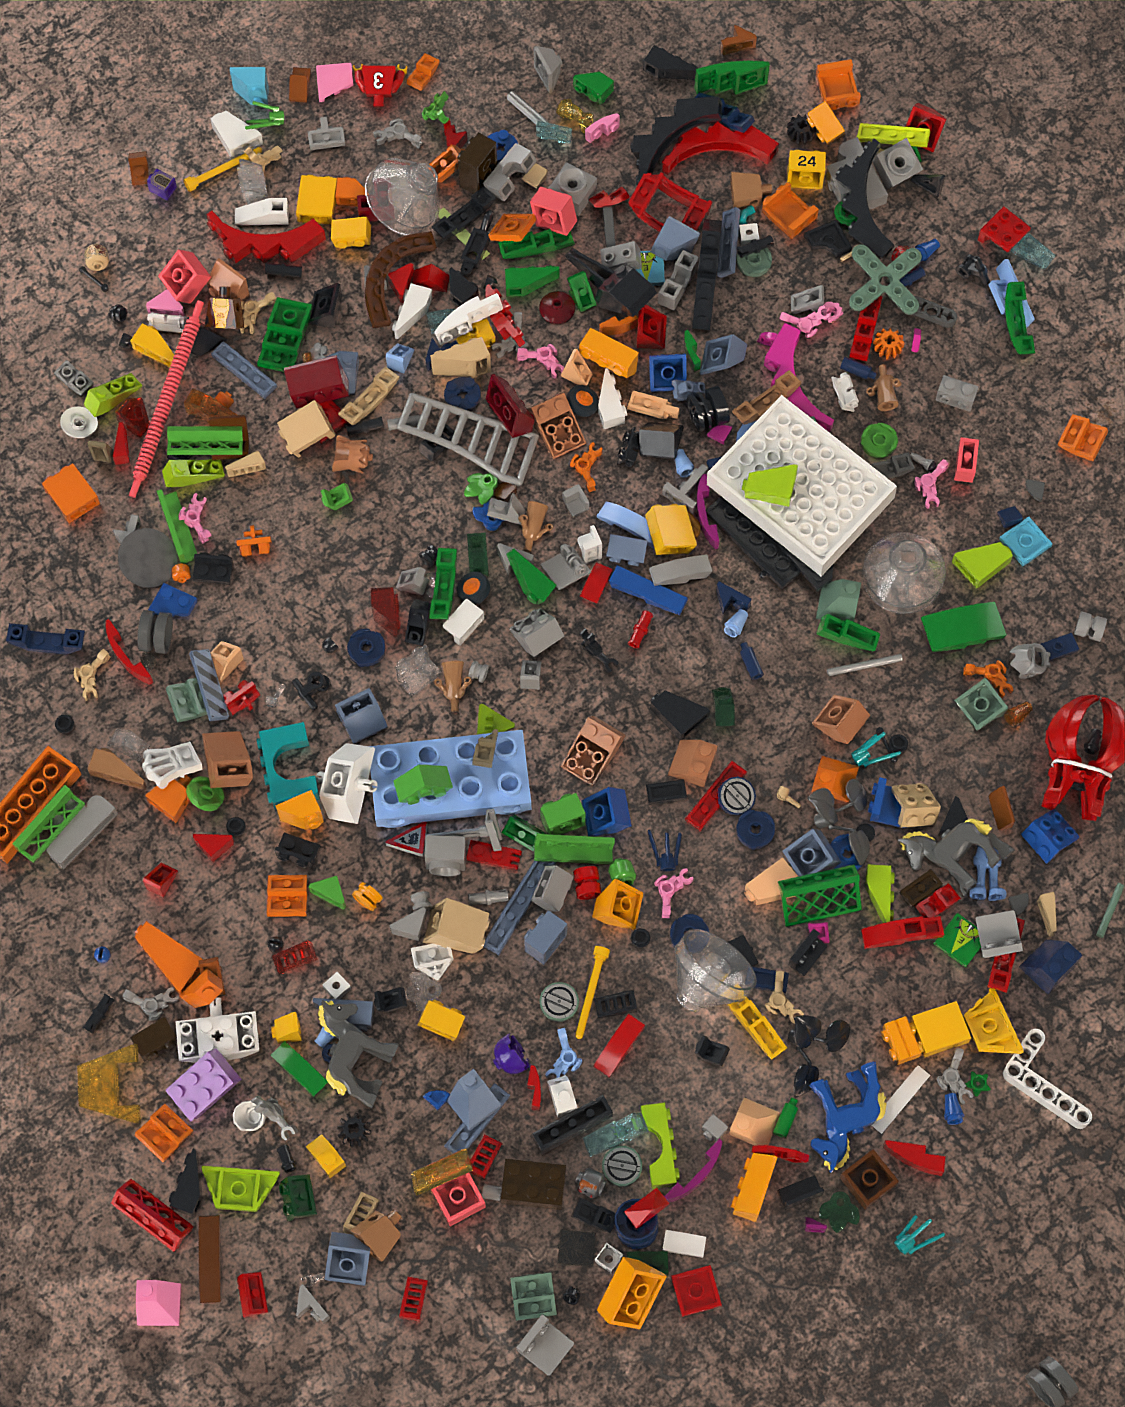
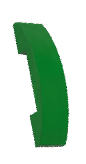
M1024 281L1009 282L1005 297L1007 327L1012 343L1019 355L1035 354L1033 335H1027L1022 301L1027 300Z
M438 548L437 571L433 600H431L430 619L449 620L455 587L457 549Z

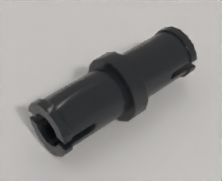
M771 235L758 240L753 239L750 243L737 247V250H740L737 253L740 258L752 253H760L761 250L774 246V243H771L774 240Z
M266 263L265 274L281 275L284 278L285 276L301 278L302 266L286 265V263Z
M382 416L369 420L361 419V422L354 425L346 424L348 436L362 432L366 434L368 431L384 428Z
M104 993L96 1008L91 1010L92 1014L82 1028L93 1034L101 1020L106 1018L105 1014L115 1000Z

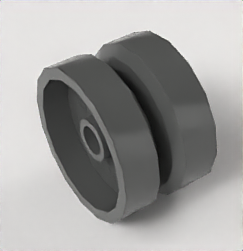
M143 610L138 627L139 651L150 652L154 647L156 653H168L173 630L172 613L160 612L156 616L155 611Z
M1047 1356L1039 1363L1040 1370L1033 1368L1025 1376L1030 1387L1048 1407H1062L1065 1404L1064 1397L1071 1399L1079 1391L1078 1386L1069 1373L1050 1356Z

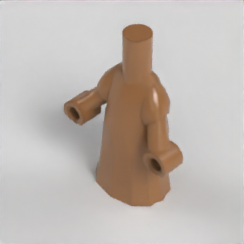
M883 364L879 366L880 377L871 388L866 390V393L872 397L878 389L877 408L880 411L886 412L898 407L899 404L893 385L899 387L902 383L898 378L894 379L892 375H887L886 365Z
M528 501L527 514H522L518 517L523 527V537L526 539L524 551L531 552L533 541H537L542 537V534L553 529V525L550 523L544 525V528L541 529L549 508L547 505Z
M463 661L443 662L441 665L445 686L441 679H435L434 684L451 701V712H459L458 700L464 696L465 689L472 683V679L465 677L462 685Z

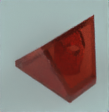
M142 397L126 399L115 411L118 424L123 422L125 428L138 438H141L148 430V427L151 426Z

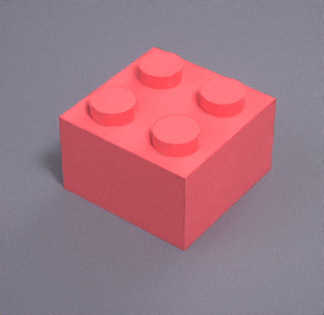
M540 186L530 201L532 212L536 217V227L546 230L551 229L553 232L567 236L577 222L572 196Z
M179 249L158 275L176 301L190 304L211 279L210 274L193 252Z
M466 1167L430 1186L431 1192L450 1227L486 1208L485 1201Z

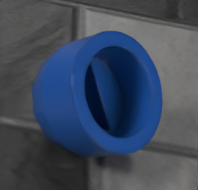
M102 946L95 950L94 957L97 962L106 963L109 961L111 954L108 948ZM103 950L102 958H99L100 951Z

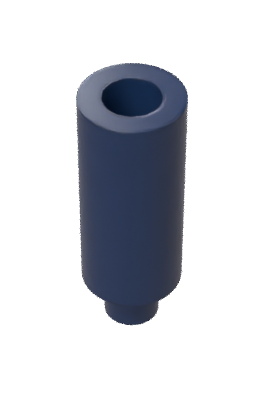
M844 357L840 369L866 380L868 378L875 380L877 373L872 371V367L848 357Z
M747 642L740 644L742 649L740 654L751 680L761 678L764 673L753 647H749Z

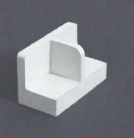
M592 525L590 526V533L577 539L582 551V560L585 564L602 559V542L595 526Z
M465 599L449 617V620H446L443 628L454 636V642L461 646L484 620V611L468 599Z

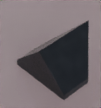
M199 322L200 328L191 350L192 354L199 357L219 346L223 341L228 340L211 328L205 327V324Z

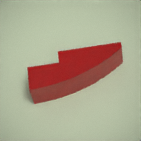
M628 1014L593 1067L610 1078L645 1029V1024Z
M885 1140L883 1148L902 1163L928 1174L943 1175L946 1156L925 1154L926 1145Z

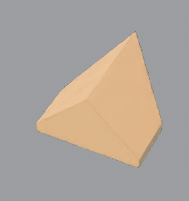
M573 349L560 376L577 385L587 386L593 374L578 349Z
M221 641L210 653L220 685L244 659L242 651L238 646Z

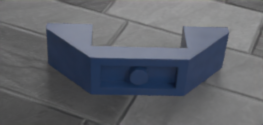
M9 623L6 642L27 651L67 655L82 650L85 630L66 629L65 634L31 631L28 625Z

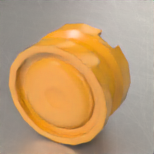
M361 882L358 885L359 889L352 893V897L366 909L374 911L376 904L380 903L383 897L370 885L365 886L366 883Z

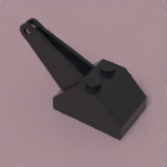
M571 248L565 254L567 260L580 272L584 271L587 279L598 289L595 300L600 308L634 317L657 294L653 285L632 267L621 265L613 271L574 248Z

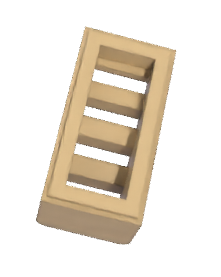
M255 451L227 465L225 469L229 478L265 470L266 466L259 451Z
M1054 892L1042 894L1037 900L1049 937L1054 936L1057 931Z
M361 1192L343 1225V1232L354 1236L351 1230L361 1223V1221L354 1218L357 1217L365 1220L376 1211L380 1200ZM362 1201L372 1205L371 1208L361 1204ZM358 1209L363 1210L368 1214L366 1215L364 1213H361L358 1211Z

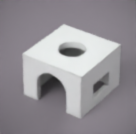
M757 223L739 225L738 232L741 246L750 243L753 239H759ZM752 230L753 233L751 235H747L746 231Z
M338 972L322 984L325 991L333 999H341L351 990V986ZM334 982L340 983V987L338 989L333 988L332 985Z
M606 1243L595 1258V1262L612 1273L623 1258V1254ZM607 1255L612 1256L613 1261L611 1263L605 1261Z

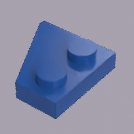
M163 583L148 610L155 611L156 615L160 612L172 613V617L175 615L180 617L189 616L198 600L190 594Z

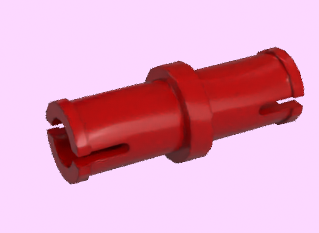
M642 611L638 623L634 625V631L628 641V645L632 648L638 649L644 635L648 633L647 628L653 618L651 612Z

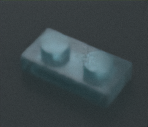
M538 121L536 136L542 139L555 140L559 143L571 144L572 128Z

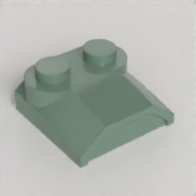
M986 678L954 700L977 731L994 719L1003 716L1009 709Z

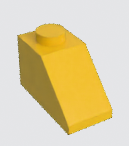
M297 1012L289 1013L274 1020L275 1026L271 1027L272 1038H276L278 1044H282L284 1041L286 1043L302 1041Z
M322 1134L306 1146L329 1178H332L346 1167L345 1161Z

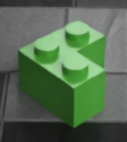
M418 764L393 781L399 802L408 803L409 805L419 802V799L429 795L442 797L453 788L447 766Z

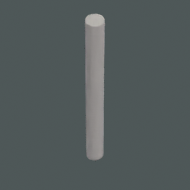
M902 654L839 666L827 669L828 676H834L901 662L903 658Z

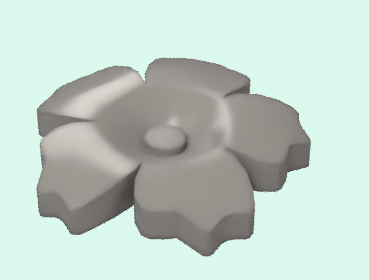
M319 342L315 343L314 348H311L309 351L310 360L326 358L325 355L329 350L327 346H323Z

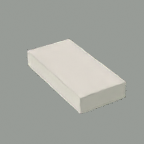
M666 1230L662 1251L703 1258L706 1237Z

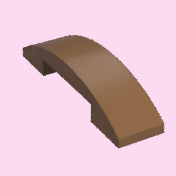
M789 370L775 380V385L750 403L745 401L732 410V413L744 425L754 422L781 395L786 399L789 398L801 385V381Z

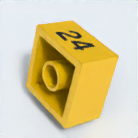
M790 150L787 182L791 184V188H823L826 152L818 150Z

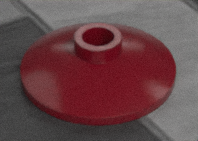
M554 291L546 294L541 299L539 311L545 321L551 324H563L573 317L575 302L567 293Z

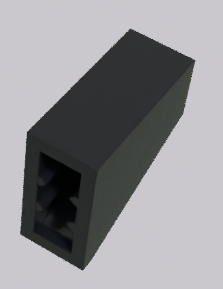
M666 690L661 694H655L650 700V709L679 740H683L707 720L710 715L708 708Z

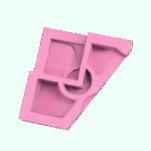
M351 63L316 66L319 102H324L326 97L332 94L337 95L341 90L353 86Z

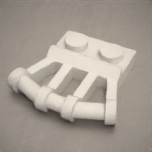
M191 742L165 749H148L143 753L144 763L142 768L146 772L148 780L154 781L161 789L166 788L169 782L179 776L184 778L186 774L203 770L202 763Z

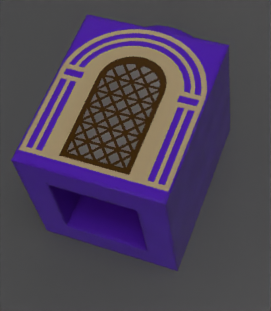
M159 169L151 173L147 179L149 191L165 200H168L177 188L175 178Z

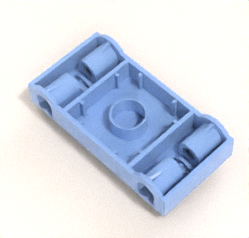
M523 730L498 732L492 768L472 765L478 739L481 737L485 738L491 733L369 746L375 748L370 771L371 780L377 782V786H372L377 788L373 792L376 826L397 828L411 823L486 815V810L494 809L495 814L513 815L532 810ZM418 764L447 766L453 788L447 791L446 795L442 797H435V795L425 796L413 805L399 802L393 782L395 779Z

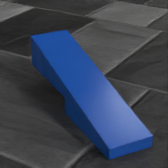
M618 565L609 580L611 588L644 599L647 604L677 615L681 614L688 600L687 597L661 585L654 586L653 581Z

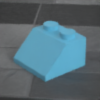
M230 67L233 90L250 105H254L252 104L253 101L268 105L269 85L266 68Z

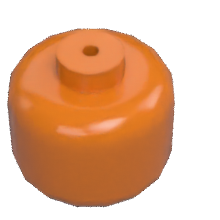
M220 391L214 398V403L222 410H228L234 403V400L229 392L226 391L224 393Z
M179 563L172 567V578L174 581L184 583L190 579V567L187 564Z

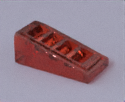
M308 940L272 955L278 974L318 960L313 944ZM303 949H306L308 957H306ZM298 951H299L301 960H298V957H297V955H296V952H298ZM290 954H291L292 959H293V962H294V963H292V964H291L290 959H289V957H288V955H290ZM281 957H284L286 963L285 967H283V964L280 959Z

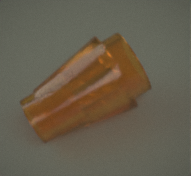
M1025 701L1008 709L1004 714V719L1010 726H1018L1033 710V707L1028 701Z

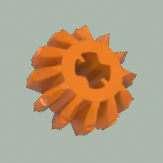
M891 327L888 331L883 328L881 333L877 332L873 341L875 352H879L880 357L885 355L886 359H889V356L895 359L897 354L900 355L904 348L903 335H898V330L892 332Z

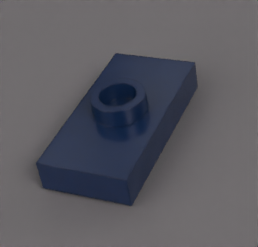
M1072 632L1041 643L1046 652H1050L1049 662L1079 651Z

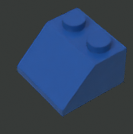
M608 787L581 800L586 813L588 836L594 837L618 833L632 826L625 789Z

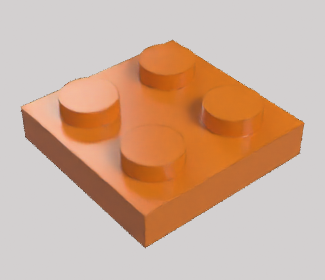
M503 214L488 234L490 241H522L536 222L535 214Z

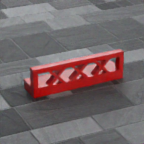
M129 1179L117 1189L111 1204L173 1252L179 1248L183 1238L194 1228L192 1224L133 1179ZM131 1187L137 1194H132L126 1189ZM143 1200L151 1202L153 1206H147L143 1203ZM159 1212L168 1215V1218H163L159 1215ZM175 1225H181L185 1230L181 1232Z

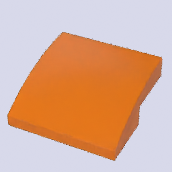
M1072 414L1058 442V446L1074 455L1094 462L1108 433V428L1092 424L1090 419Z
M268 875L267 917L307 916V875Z
M164 1104L150 1116L148 1122L135 1132V1137L159 1160L165 1162L193 1133V1130Z

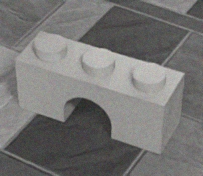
M515 143L483 184L495 197L505 202L515 189L510 176L515 172L527 174L537 160L531 150Z
M682 250L675 263L670 280H665L658 293V304L673 311L675 310L698 269V256Z

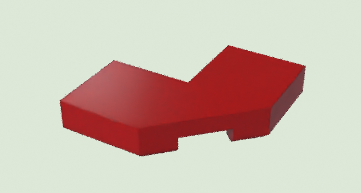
M771 1145L752 1146V1153L773 1155L791 1163L809 1162L808 1154L795 1149Z

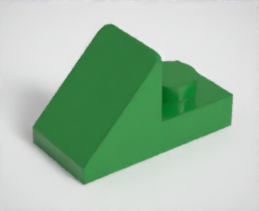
M584 271L567 278L571 289L568 292L580 312L597 305Z

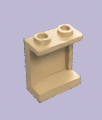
M315 400L277 422L280 428L278 432L282 439L286 440L288 452L298 458L301 457L300 452L322 438L327 436L329 439H332L336 436L322 406Z

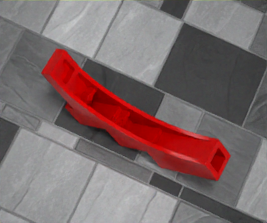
M717 121L713 126L708 127L706 133L695 127L682 134L678 138V142L673 147L672 152L663 158L662 172L668 175L681 161L696 154L718 150L744 153L768 165L778 153L779 143L753 125L743 133L737 130L731 131Z
M213 211L206 214L208 227L218 233V237L223 243L224 255L228 260L232 259L235 264L250 253L257 260L260 259L263 264L278 253L285 260L288 259L291 263H294L326 240L325 230L314 218L304 225L286 232L254 234L235 229L223 223Z

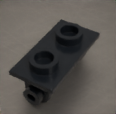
M636 427L625 432L622 438L623 446L617 454L619 458L617 465L624 462L625 466L632 467L635 464L638 452L632 449L639 450V432H635Z

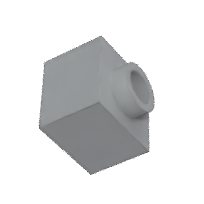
M713 1114L702 1126V1131L709 1141L712 1142L714 1140L716 1142L726 1134L729 1127Z

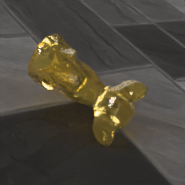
M570 98L562 100L557 107L556 114L562 118L579 121L581 131L585 134V129L594 121V114L584 113L571 102Z

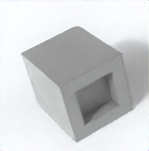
M579 484L562 492V500L572 517L589 510V501Z

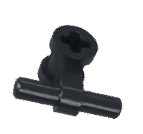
M967 254L962 264L956 267V272L965 279H968L972 274L981 277L984 285L990 283L987 275L988 270L986 265L982 263L980 256L974 257L971 254Z
M313 672L309 675L308 684L305 687L298 678L293 679L291 683L298 691L301 700L305 701L311 710H316L318 705L311 696L317 691H327L331 685L330 679L319 672Z

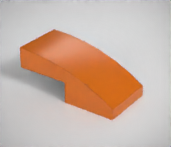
M424 53L416 63V69L407 78L406 84L422 91L435 73L440 60Z
M636 315L634 317L628 316L618 321L614 316L599 324V332L606 336L628 332L638 327V317Z

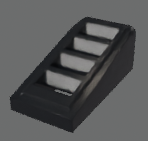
M445 424L443 432L449 437L447 438L444 434L441 437L451 441L455 431ZM424 439L420 443L419 452L430 461H433L446 447L435 443L436 447L432 441Z
M634 990L594 998L597 1018L637 1012ZM625 998H629L630 1006L626 1007ZM621 999L622 1008H618L617 1000ZM609 1001H613L614 1010L610 1009ZM601 1002H605L606 1012H603Z

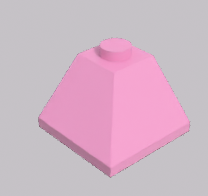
M137 1280V1325L179 1326L181 1283L160 1280Z

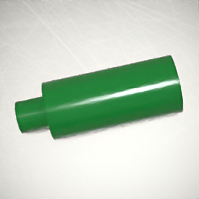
M790 1098L789 1103L784 1104L773 1131L774 1135L784 1139L787 1138L798 1111L796 1107L797 1099Z

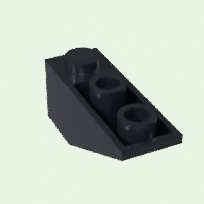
M655 45L643 60V71L663 79L695 80L696 69H698L696 65L688 63L679 56H674L664 48H659Z
M193 1148L192 1152L188 1153L185 1158L184 1164L186 1167L178 1175L176 1181L178 1186L176 1191H172L169 1203L172 1210L195 1218L203 1198L199 1156L197 1150Z

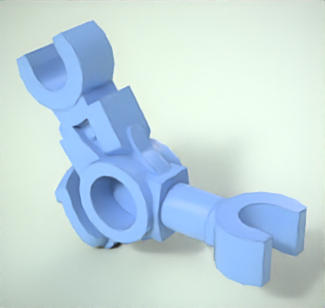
M565 1028L557 1029L562 1050L560 1057L553 1065L554 1069L546 1072L545 1077L547 1078L550 1074H555L556 1078H559L561 1074L565 1075L568 1072L569 1067L573 1066L571 1071L574 1072L582 1064V1059L577 1058L576 1053L569 1046Z

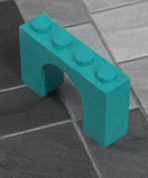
M304 722L259 731L260 738H257L256 741L258 750L262 749L263 756H260L262 768L266 767L267 774H263L265 785L270 787V792H267L269 804L273 803L274 809H276L275 805L312 790L315 799L320 800L315 775L288 780L279 776L275 771V763L281 754L289 750L309 746Z

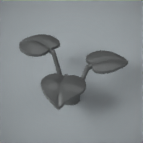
M856 779L849 780L846 784V794L850 803L838 809L833 807L835 801L830 790L821 788L814 791L807 799L815 806L818 812L814 816L815 825L819 829L829 827V830L850 831L849 843L860 866L863 865L870 852V844L866 834L862 830L856 832L855 828L835 826V823L838 821L837 813L854 805L858 812L865 809L867 794L864 787Z

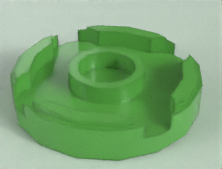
M871 424L862 433L861 446L864 452L871 457L886 458L896 450L898 445L897 433L888 424Z
M195 777L187 785V796L197 808L204 811H214L221 806L224 800L222 788H210L208 777Z

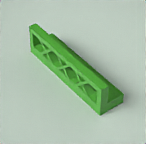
M167 426V455H242L243 453L242 426ZM172 446H181L180 448H172ZM230 446H239V448H230Z
M162 489L157 490L180 563L185 564L194 561V554H197L189 527L184 523V520L178 519L182 507L177 492L164 495Z
M64 785L12 843L15 849L34 863L85 806V803L75 796L70 788ZM70 799L78 803L74 810H66V804ZM56 815L64 816V821L61 824L53 825V818ZM50 829L51 836L48 839L40 840V833L43 830ZM37 844L38 850L33 856L25 851L29 845Z
M537 834L534 841V861L611 865L613 862L615 838Z

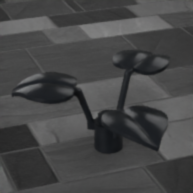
M808 1015L794 1017L795 1027L790 1030L788 1040L797 1046L796 1050L807 1061V1065L802 1064L796 1072L793 1088L794 1096H801L812 1090L809 1085L819 1079V1069L816 1066H812L811 1060L802 1049L808 1048L811 1042L816 1040L826 1043V1049L829 1052L840 1050L846 1044L850 1035V1024L844 1020L832 1022L827 1028L826 1038L823 1039L816 1037L821 1031V1021L818 1018Z

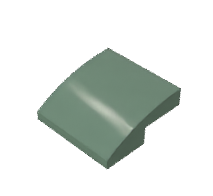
M197 678L187 679L185 683L168 685L166 687L177 723L207 715Z
M551 1271L510 1277L516 1321L539 1318L542 1314L545 1317L557 1315Z

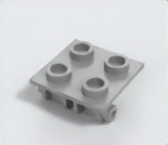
M567 544L561 545L560 554L540 564L549 578L556 584L558 590L591 573V570L576 550Z

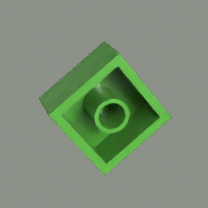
M571 793L565 794L560 800L555 802L548 801L540 808L541 822L547 834L564 835L585 826L586 813L577 793L572 795Z

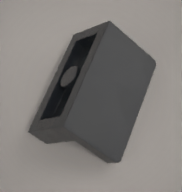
M814 1175L781 1188L777 1192L784 1209L787 1210L822 1196L824 1189L820 1187Z

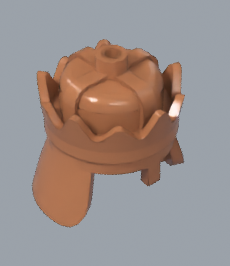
M337 435L332 472L351 470L363 474L364 471L361 468H366L368 462L373 459V454H370V447L364 444L367 443V440H350Z

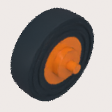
M577 385L568 392L566 398L573 413L576 415L588 417L593 415L598 409L599 398L591 388Z
M470 572L464 575L458 582L457 595L462 602L468 599L477 605L483 602L489 595L490 582L482 573Z

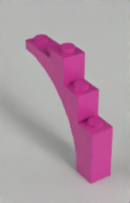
M784 323L765 356L764 366L772 372H777L771 382V387L775 385L777 378L789 370L796 376L794 370V351L799 342L801 330L787 323ZM799 386L787 400L809 417L814 416L816 422L830 433L833 428L834 419L818 410L808 400Z

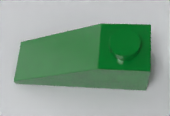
M515 549L508 551L506 556L523 593L527 595V599L533 604L539 605L543 603L556 587V584Z

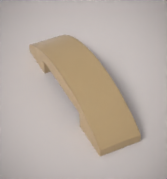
M385 366L374 377L373 383L353 403L350 401L338 415L351 425L360 422L361 419L369 415L383 401L400 376Z

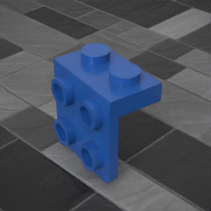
M879 777L878 783L873 784L872 794L875 795L874 802L870 801L869 803L870 821L900 827L898 820L902 807L891 792L892 787L886 786L887 779Z
M1055 809L1034 820L1021 834L1046 864L1062 849L1079 839V835Z

